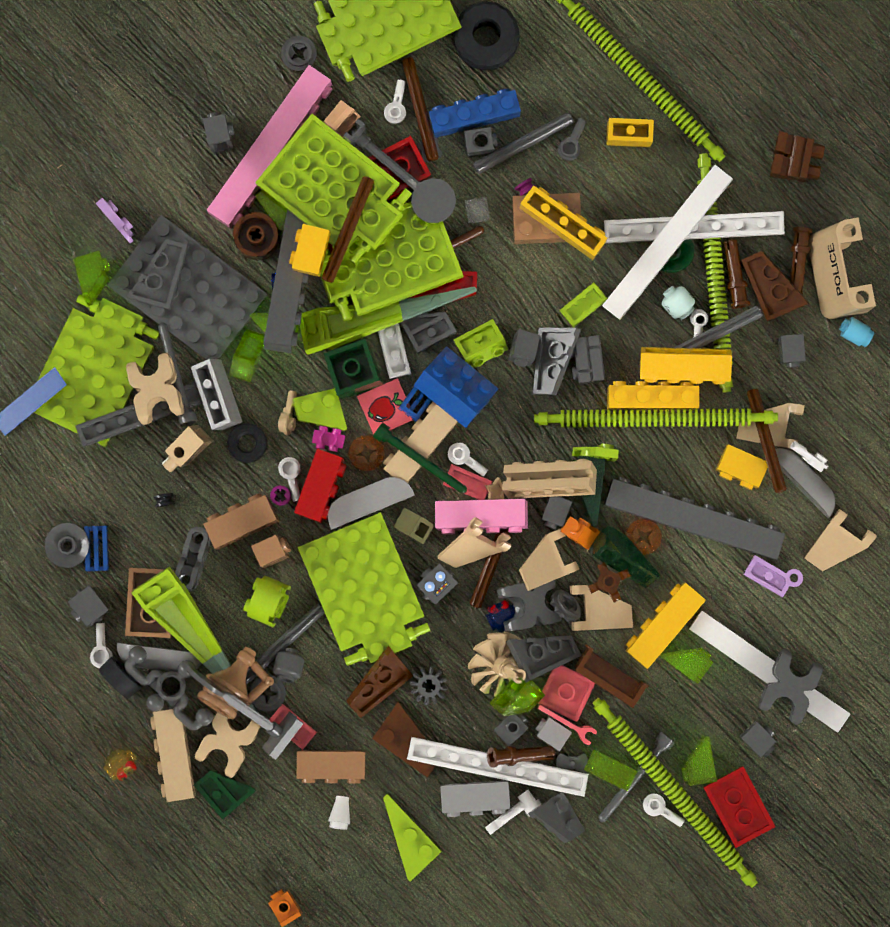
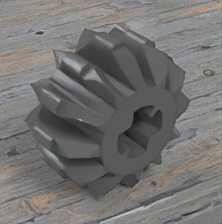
M422 667V677L417 673L413 674L419 681H410V685L418 686V688L411 690V694L420 692L416 700L419 702L424 696L425 705H428L429 697H432L433 703L437 704L435 695L437 694L443 699L445 696L439 690H448L447 686H440V683L447 681L446 677L438 679L442 673L441 670H438L435 676L432 675L434 667L429 668V674H426L424 667ZM427 679H431L432 684L436 685L434 690L431 689V692H427L426 688L422 687L423 682L427 683Z

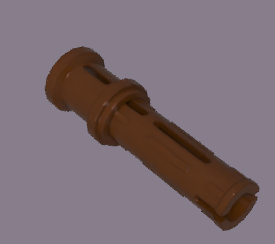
M793 227L794 240L793 245L790 247L793 253L790 282L803 295L806 256L811 249L809 247V237L813 229Z
M737 240L723 242L730 279L727 288L731 292V309H739L751 305L746 292L748 285L743 280Z
M507 746L505 749L490 747L487 751V762L491 768H495L498 765L504 764L514 766L518 762L553 760L555 751L552 746L516 749L513 746Z

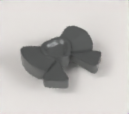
M560 752L556 757L557 768L566 770L576 768V772L587 774L585 770L588 767V758L585 753H581L578 756H566Z

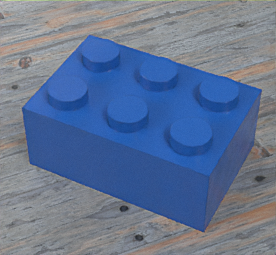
M447 346L428 365L414 384L417 389L465 428L488 404L498 390L494 384Z

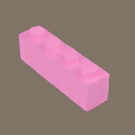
M525 499L435 501V528L441 531V534H455V530L465 531L470 521L476 517L483 521L479 527L486 530V533H500V529H508L510 533H520L522 529H528L527 501Z

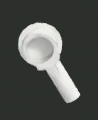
M397 80L393 102L389 103L384 110L385 119L391 124L401 123L406 116L405 107L402 105L406 85L404 80Z
M796 441L791 444L790 448L803 456L802 458L818 471L822 472L824 468L827 469L829 467L826 464L828 459L817 452L814 455Z
M455 443L450 446L448 458L453 464H466L481 476H485L488 469L470 457L469 448L465 444Z
M286 457L279 463L278 471L283 478L288 480L292 501L295 502L300 497L296 479L300 473V464L295 458Z
M96 623L97 646L94 647L90 655L91 663L97 668H100L110 657H113L111 650L105 645V623Z
M649 794L645 797L643 808L648 815L658 816L661 814L677 826L681 827L685 819L666 808L662 796Z

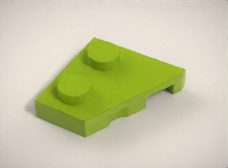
M335 388L292 399L298 421L340 429L342 431L347 430L342 407Z

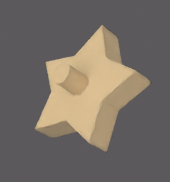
M499 477L495 479L493 484L485 485L489 492L487 500L504 499L505 493L502 490V482Z

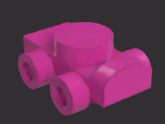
M320 426L319 430H314L312 443L316 444L315 448L324 450L325 446H329V451L337 452L338 448L343 449L345 435H341L342 430L333 428L332 433L328 432V427Z

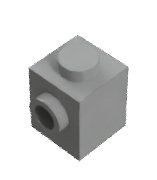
M549 716L546 720L542 718L535 728L538 731L536 736L558 751L561 750L572 733Z

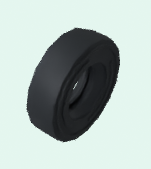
M239 424L229 433L227 440L228 450L232 457L239 462L252 463L259 460L266 452L267 437L263 430L255 424ZM247 434L252 435L256 440L255 448L249 452H245L239 447V439Z

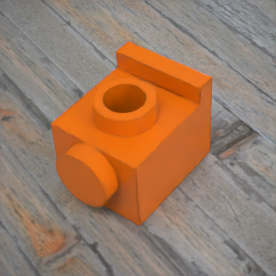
M569 517L560 532L589 550L601 531L591 526L590 523L582 518H579L577 521Z
M280 889L270 896L272 900L268 904L280 922L281 927L302 915L303 912L289 889L285 892ZM280 904H287L288 909L282 911L279 907Z

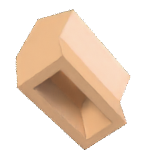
M340 100L324 120V123L344 138L343 135L346 132L348 133L355 124V121L361 116L352 107Z

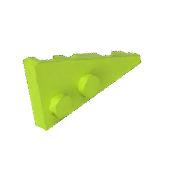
M387 793L383 799L407 879L411 882L442 851Z

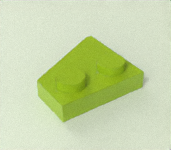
M601 444L599 447H573L572 456L615 462L618 459L619 450L614 449V445Z

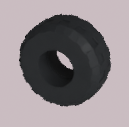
M484 1L469 6L460 14L458 19L462 28L453 32V41L459 57L470 67L483 71L495 70L507 64L516 53L520 39L518 23L511 14V11L498 3ZM482 26H490L497 30L500 39L492 46H481L474 40L473 33Z

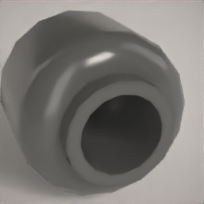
M286 648L285 651L277 653L273 666V673L277 676V680L294 683V680H298L301 677L305 660L298 654V650Z

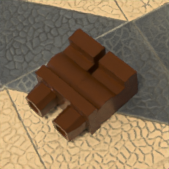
M779 131L770 177L805 182L806 179L818 180L821 167L810 165V159H822L825 146L814 143V139L793 136Z

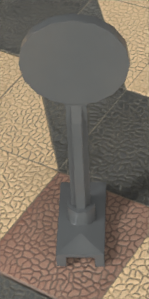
M357 119L355 121L357 131L353 130L352 136L346 132L343 135L344 139L354 147L358 145L361 149H366L414 190L411 204L415 214L428 223H439L450 217L456 205V196L452 187L447 182L435 178L418 182L371 142V139L366 135L365 124L360 119Z
M188 666L186 669L198 682L216 695L223 697L228 704L267 730L266 732L271 736L262 748L275 760L304 724L290 711L280 724L271 722L231 693L223 691L193 667Z

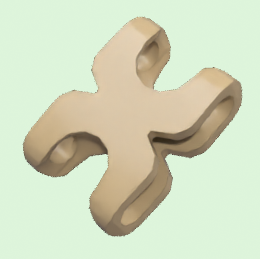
M168 352L158 356V369L151 376H144L141 367L136 362L127 363L126 370L129 384L139 392L135 395L133 402L138 420L142 425L152 422V409L160 401H166L170 411L175 416L184 414L182 395L172 385L176 382L177 373L173 359Z
M217 712L212 721L213 728L217 734H209L203 738L195 754V759L201 762L207 759L212 750H223L228 756L225 774L232 778L236 775L245 759V751L241 745H249L254 742L261 726L251 720L246 729L237 730L231 726L229 718Z

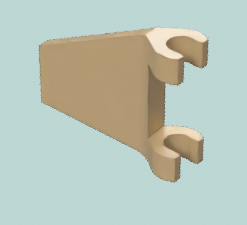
M787 403L766 409L773 410V413H778V422L768 424L774 446L792 450L790 448L791 444L794 441L798 442V440L785 438L789 414L803 416L805 405ZM739 422L736 439L761 443L755 422H751V426H747V422H745V426H741V422Z
M838 509L804 558L821 571H824L867 549L877 535L867 530L861 540L840 526L848 514Z
M474 517L466 530L438 555V559L457 568L496 553L508 551L511 548V544L507 541L511 536L503 532L498 536L496 542L481 535L483 529L479 526L483 521Z
M561 529L546 534L519 569L527 591L579 570L576 561L566 566L563 564L554 542L565 537L560 532Z
M588 585L569 586L571 595L583 594L585 621L571 622L572 631L633 628L632 605L621 600L614 603L610 595L599 590L591 594Z

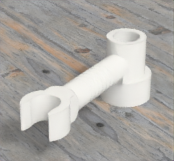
M695 309L690 314V322L694 325V337L703 333V326L708 322V315L702 309ZM702 315L703 321L700 323L696 322L697 316Z
M529 790L525 791L517 797L520 802L485 827L491 835L523 810L529 816L528 813L541 805L539 799L536 800Z

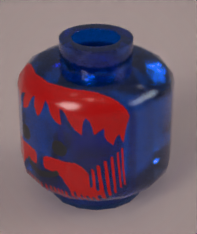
M502 600L488 607V614L485 616L493 631L497 630L499 633L505 631L503 623L514 618L515 607L513 604L510 605L507 600Z

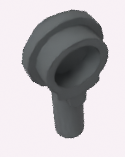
M579 118L571 136L559 144L558 154L566 161H572L579 155L580 146L578 140L586 124L584 119Z

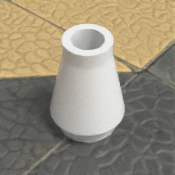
M336 796L328 819L330 828L347 830L348 825H350L349 797Z

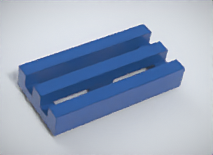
M414 386L398 409L404 411L408 417H412V420L416 422L432 400L427 398L418 412L414 413L413 410L425 395L420 392L410 408H407L406 405L418 390Z
M84 526V531L89 538V544L90 531H93L94 567H91V547L89 545V552L85 558V571H109L108 526ZM98 531H102L103 566H99Z

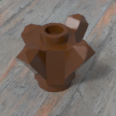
M605 562L598 564L597 567L600 573L595 583L588 586L591 594L602 590L609 593L614 603L622 600L617 588L621 580L631 577L628 569L615 573L608 570Z

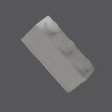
M208 359L191 366L211 429L225 430L242 423L222 360Z
M507 780L440 785L442 813H447V817L460 816V812H469L471 816L483 815V811L492 810V814L506 813L505 809H510L509 782Z

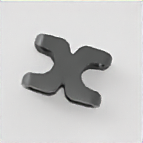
M194 527L188 532L182 557L175 572L182 584L184 576H190V582L186 585L189 592L194 591L199 584L204 562L212 543L206 529L202 527ZM199 534H202L203 541L202 543L197 544L196 537Z
M555 580L527 591L525 583L497 589L498 598L509 599L515 607L513 618L503 623L505 632L527 629L563 620L557 612L551 611L545 604L547 591L556 588Z
M783 648L779 652L772 668V674L778 682L765 685L758 708L762 711H767L777 698L786 697L791 703L789 720L791 723L798 725L802 722L809 707V699L804 694V691H812L817 687L823 672V665L818 662L813 663L805 675L795 676L790 670L792 653L790 650Z

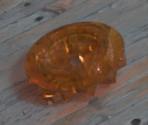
M360 436L352 442L349 448V458L357 469L371 471L381 465L384 459V448L382 443L373 438V436ZM363 444L366 445L368 450H376V452L370 454L369 463L365 456H357V454L363 452Z
M637 520L627 529V545L637 554H651L661 544L662 534L659 526L651 520ZM638 528L643 533L652 531L648 536L650 545L645 541L636 543L640 537Z

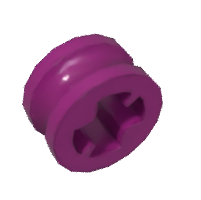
M532 178L523 181L515 187V190L520 192L519 196L527 195L533 187Z
M279 485L272 489L270 497L273 503L283 506L290 501L291 493L288 488ZM277 490H280V492L282 490L286 491L284 495L286 499L283 502L281 499L279 502L275 500L277 497L275 492Z

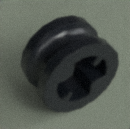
M173 493L153 496L157 501L155 508L174 505L175 501H172Z

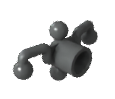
M135 646L129 651V658L125 662V670L138 683L144 686L150 685L158 693L150 695L146 701L150 711H160L164 707L165 700L174 707L173 713L175 717L188 729L195 731L202 726L211 724L214 716L208 708L198 710L195 721L182 711L189 701L185 693L186 684L184 678L192 677L186 669L188 666L196 669L193 662L189 660L182 661L178 666V672L169 671L163 673L160 670H152L145 677L134 666L145 661L147 657L145 649L141 646ZM170 676L177 678L181 685L179 692L172 696L165 694L161 687L163 680Z

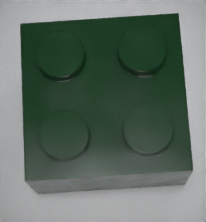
M366 339L324 353L325 361L339 398L345 399L384 385L371 345Z

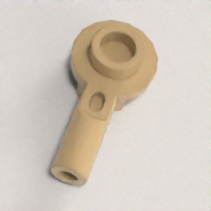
M288 391L286 407L283 408V412H281L279 417L278 429L279 432H284L285 435H290L296 427V419L292 416L294 408L292 399L297 397L296 391Z

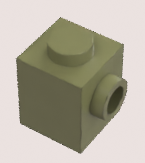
M404 508L393 527L424 544L434 524Z

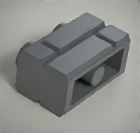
M600 335L578 338L571 358L575 359V366L572 367L573 380H577L578 385L604 382L606 379Z

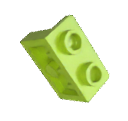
M493 319L454 339L465 362L473 368L480 367L484 362L493 357H498L508 350L506 341Z

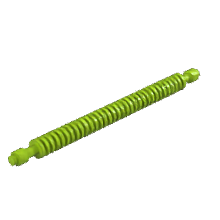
M556 0L569 10L567 15L569 17L573 16L571 19L573 21L577 20L575 23L577 25L581 24L579 26L581 29L585 28L583 30L585 33L589 32L587 34L589 37L593 36L591 38L593 41L597 40L595 42L597 45L601 44L599 46L601 49L605 48L603 50L605 54L609 52L607 55L609 58L613 56L611 60L613 62L616 61L615 64L617 66L620 65L619 68L621 70L624 69L623 72L625 74L628 73L627 76L629 78L632 77L631 80L633 82L637 80L635 83L637 86L641 84L639 87L641 90L646 88L643 91L645 94L650 92L647 95L649 98L654 96L651 99L653 102L658 100L655 103L657 106L662 104L659 107L661 110L666 108L663 111L665 114L670 112L668 114L669 118L674 116L672 118L673 122L678 120L676 122L677 126L682 124L681 130L686 128L685 134L690 132L689 138L694 136L691 140L693 143L698 140L695 144L697 147L702 144L710 152L709 156L714 161L718 160L721 162L726 157L723 154L724 150L719 145L715 146L708 139L710 133L704 134L706 129L700 130L702 125L696 126L698 121L692 122L694 117L688 118L690 113L686 112L684 114L686 109L682 108L680 110L682 105L678 104L676 106L678 101L675 99L672 102L674 97L671 95L668 98L670 93L667 91L664 94L666 89L663 87L660 90L662 87L660 83L656 86L658 81L656 79L652 81L654 79L653 75L649 76L650 72H645L646 68H641L642 64H637L638 60H633L634 56H629L630 52H625L626 48H621L622 44H617V39L612 41L614 36L610 35L608 37L610 32L607 30L604 33L606 28L604 26L600 28L602 24L600 22L596 24L598 20L596 18L592 20L594 16L592 14L589 15L590 12L588 10L585 11L586 8L584 6L581 7L582 4L580 2L575 4L572 0Z
M707 153L699 154V159H697L698 168L701 170V180L697 181V185L709 173V168L711 167V158L708 157ZM714 202L705 215H718V213H714L718 212V208L715 207L717 202ZM721 238L703 239V242H706L703 244V247L706 248L704 253H709L704 255L705 259H708L705 260V264L708 265L706 270H710L706 272V276H711L707 277V281L710 282L707 283V287H712L708 289V293H713L708 295V298L712 299L709 300V304H714L709 306L710 310H714L710 312V315L714 316L711 317V321H715L711 323V327H715L725 322L724 320L729 319L725 315L728 314V310H723L727 308V304H723L727 302V299L723 298L726 297V293H721L726 291L725 287H721L725 285V281H721L725 279L722 276L724 270H719L724 268L723 264H719L723 263V259L720 258L722 253H718L722 251V247H718L721 246L719 241ZM730 333L713 341V344H718L713 346V349L731 348V344H726L731 342L730 338H726L730 337ZM732 378L731 382L726 381L725 384H719L722 393L731 392L733 387Z
M718 408V413H715V409H712V413H710V409H706V413H704V409H700V413H698V409H695V413H692V409H689V413H686V409H683V413H680V409H677V413H675V409H671V413H669V409H665V413H663V409H660V413H657V409H654V413H651V409H648V414H646L645 409H642V414H640V409H636V414H634V409H630V414H628V409H625V414H622V409H619V414H617V410L613 409V414H611V409H607V414H605V409H602L601 414H599V409H596L594 414L593 409H590V414H588V410L585 409L584 414H582V410H578V414H576V410H572V414H570V410H567L566 414L564 410H561V414L539 412V414H534V423H539V425L561 423V428L565 427V423H567V428H570L571 423L573 427H576V423H578V427H582V423H584V427H588V423H590V427H593L594 423H596V427H599V423H601L602 427H605V423H607V427H611V423H613V427H617V423H619V427H622V423H625V427H628V423H630L631 427H634V423H636V427H640V423H642V427H646L647 422L648 427H651V422H654V427H657V422H660V427H663V422H665V427H669V422H671V427H675V422H677V427H680V422H683V427H686V422H689V427H692V422H695V427H698V422H700V427H704V422H706V427H710V422H712V427L716 426V422H718V426H721V422H724V426H727V422H730V426H733V422H735L736 426H739V422H741V426H745V422H747V426H751V422H764V424L778 422V413H773V410H764V413H751V408H747V413H745V408H741V413H739V408H735V413H733V408H730V413H727V408H724V413H721V408Z
M597 698L592 704L595 706V711L599 715L602 714L609 722L607 728L611 729V733H615L614 736L619 738L618 741L620 743L623 742L622 745L626 747L628 752L630 751L629 754L631 756L634 755L633 758L638 760L637 763L639 765L642 764V769H645L648 776L654 782H657L656 785L660 787L661 791H664V794L675 804L679 812L683 813V816L694 826L698 834L702 835L701 837L709 844L710 848H713L717 856L721 857L720 859L728 866L729 870L735 869L741 875L740 879L746 886L754 887L758 883L757 877L742 864L744 858L740 856V853L732 847L731 843H728L727 838L721 834L719 829L717 830L712 821H709V817L702 812L700 807L698 808V805L694 803L695 801L690 799V795L683 790L682 786H679L678 781L671 777L672 774L664 768L662 763L660 764L659 759L652 755L653 752L645 746L643 741L641 742V738H637L638 735L633 733L634 730L626 724L624 719L622 720V716L616 717L610 711V706L604 699Z

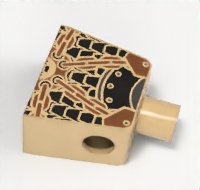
M199 425L188 426L166 449L165 452L169 456L162 462V465L169 472L174 471L178 466L184 467L189 465L213 442V439Z

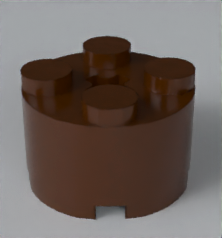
M253 212L241 217L234 226V242L240 253L246 258L257 261L266 260L277 250L280 242L279 231L274 221L268 215ZM260 232L261 239L254 241L252 234L256 235Z

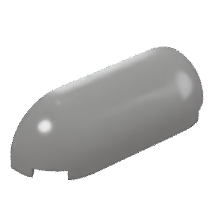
M776 448L782 472L829 518L833 514L836 504L832 489L794 451L787 448Z
M389 477L336 499L330 507L328 514L330 528L332 530L415 496L414 492L404 480Z
M117 642V652L124 662L129 658V651L133 647L141 646L145 649L147 657L143 663L135 664L136 668L178 672L179 664L185 660L193 662L196 669L202 665L189 651Z

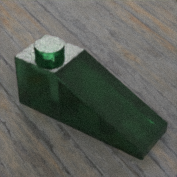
M578 456V459L592 461L597 469L595 495H581L590 524L596 527L598 524L606 459Z
M608 525L595 539L592 556L605 562V564L618 572L628 569L631 575L628 578L647 588L659 578L660 574L632 541L612 526Z

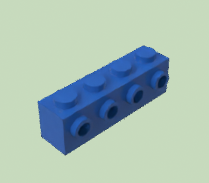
M507 88L497 91L496 95L488 96V94L476 96V100L467 102L466 99L454 102L453 106L445 107V105H438L433 107L432 111H429V120L434 137L438 138L520 117L521 110L516 91H510Z

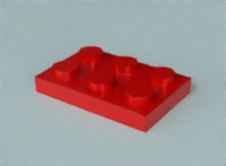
M744 766L703 787L735 848L775 828Z

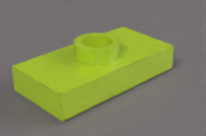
M593 282L560 309L559 312L574 328L604 304L608 298Z

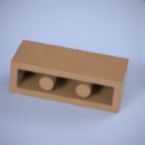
M274 535L251 546L262 568L270 567L290 557L288 552L291 551L288 541L278 535Z
M297 751V779H302V783H315V779H324V783H338V779H347V783H360L361 779H365L366 751Z

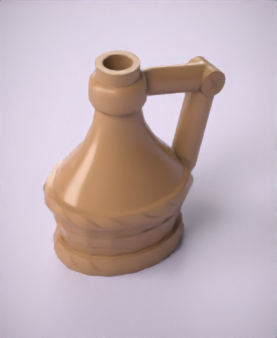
M245 647L238 653L237 660L231 666L206 675L223 691L231 693L248 706L274 683V679L255 661L257 653L248 647ZM251 667L262 682L247 695L246 674L248 668ZM205 686L198 693V699L211 709L229 719L236 717L238 710L228 704L223 697L216 695Z

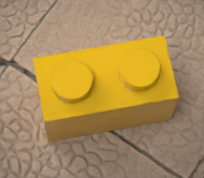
M609 118L607 122L606 145L651 147L653 143L654 120Z
M306 224L302 225V229L297 230L295 242H298L297 249L292 251L289 261L294 271L320 277L331 235L330 230Z
M728 444L724 449L716 471L720 472V477L729 481L734 478L740 481V486L752 490L753 487L759 488L768 466L765 460Z

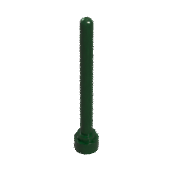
M382 422L373 438L379 442L383 441L385 443L387 441L459 493H466L467 487L392 435L389 426Z

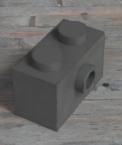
M214 112L208 114L207 118H203L207 142L212 153L234 149L231 137L235 135L233 124L227 121L225 114Z

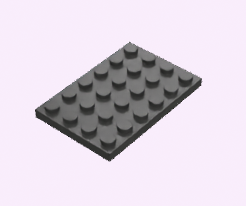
M162 215L107 285L156 323H165L172 335L206 360L220 359L268 296L267 293ZM165 239L188 245L170 310L126 298L130 290L138 282L141 274L144 273L151 263L152 258Z

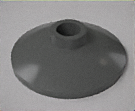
M62 523L49 531L44 547L47 557L53 564L63 568H71L84 561L89 552L90 544L86 532L81 527L72 523ZM68 541L72 543L70 550L65 548V544Z

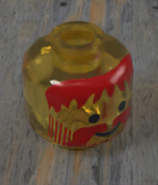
M117 748L104 759L105 766L103 769L113 781L116 779L124 781L136 771L137 766L134 761L137 758L130 749L125 751L122 748Z

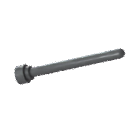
M160 323L158 328L165 353L168 352L172 357L177 373L176 382L173 384L181 393L184 405V414L178 416L180 426H189L198 422L197 416L189 408L167 325Z
M660 732L655 738L657 741L654 743L656 746L651 750L653 752L652 755L658 758L662 751L670 750L675 742ZM642 764L639 765L598 816L600 822L607 821L645 774V769L641 767Z

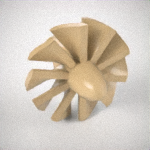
M505 631L504 633H489L487 640L475 645L473 650L481 654L482 657L476 654L468 663V669L487 667L482 672L472 673L471 683L475 686L485 676L489 675L488 681L479 689L481 692L489 694L492 683L498 678L494 697L500 696L506 690L504 679H508L510 689L513 691L517 684L522 683L519 678L522 680L526 678L525 671L518 667L506 643L509 639L520 640V638Z

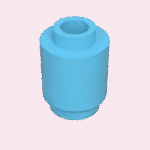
M851 317L849 320L845 319L839 328L842 331L841 336L857 346L862 345L866 347L874 335V331L870 330V326L854 317Z

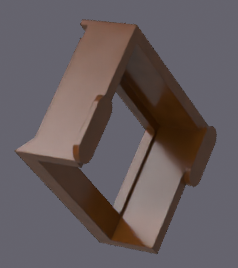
M585 644L586 649L575 664V671L634 708L649 685L642 681L634 680L593 653L594 649Z

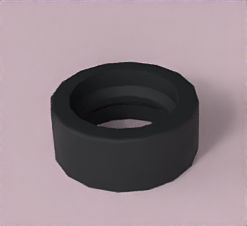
M110 657L99 668V672L105 680L127 699H130L141 688V684L114 657Z

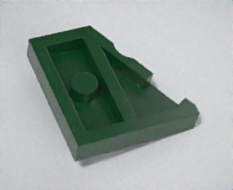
M210 770L194 784L195 788L222 820L257 791L249 785L213 770Z

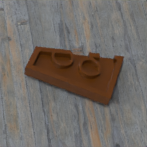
M764 251L741 260L767 321H771L809 304Z
M388 645L346 701L356 714L362 718L412 678L413 675Z
M397 702L372 739L428 778L436 765L407 759L411 737L424 740L426 738L401 704Z

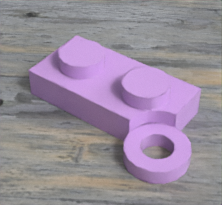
M101 198L96 202V205L127 241L132 243L133 239L131 237L134 234L130 229L133 226L125 217L119 218L116 214L118 208L111 200L106 202Z
M756 555L753 556L743 574L780 597L785 595L789 586L797 587L803 581V575L799 570L791 569L785 573ZM791 574H796L798 576V580L796 582H792L790 580Z

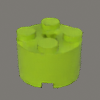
M265 575L262 579L256 578L252 590H255L251 599H247L243 610L247 612V617L273 628L276 623H273L274 619H280L289 599L286 590L291 591V586Z

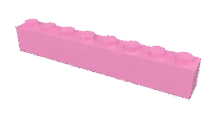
M308 65L208 207L207 212L230 229L244 216L241 213L246 206L248 208L251 207L256 199L254 195L260 188L255 182L311 114L315 115L320 108L319 102L322 98L326 99L332 91L331 79Z

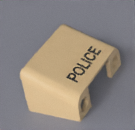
M859 217L843 220L815 232L809 237V247L811 248L809 254L822 315L828 319L864 314L876 307L872 284L849 288L842 250L849 247L851 242L863 240ZM853 227L856 230L854 236H852L851 229ZM859 291H864L868 294L869 299L867 303L858 294Z

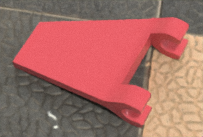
M540 704L537 707L539 710L575 730L580 740L585 744H591L585 738V734L587 732L596 734L597 731L589 725H575Z

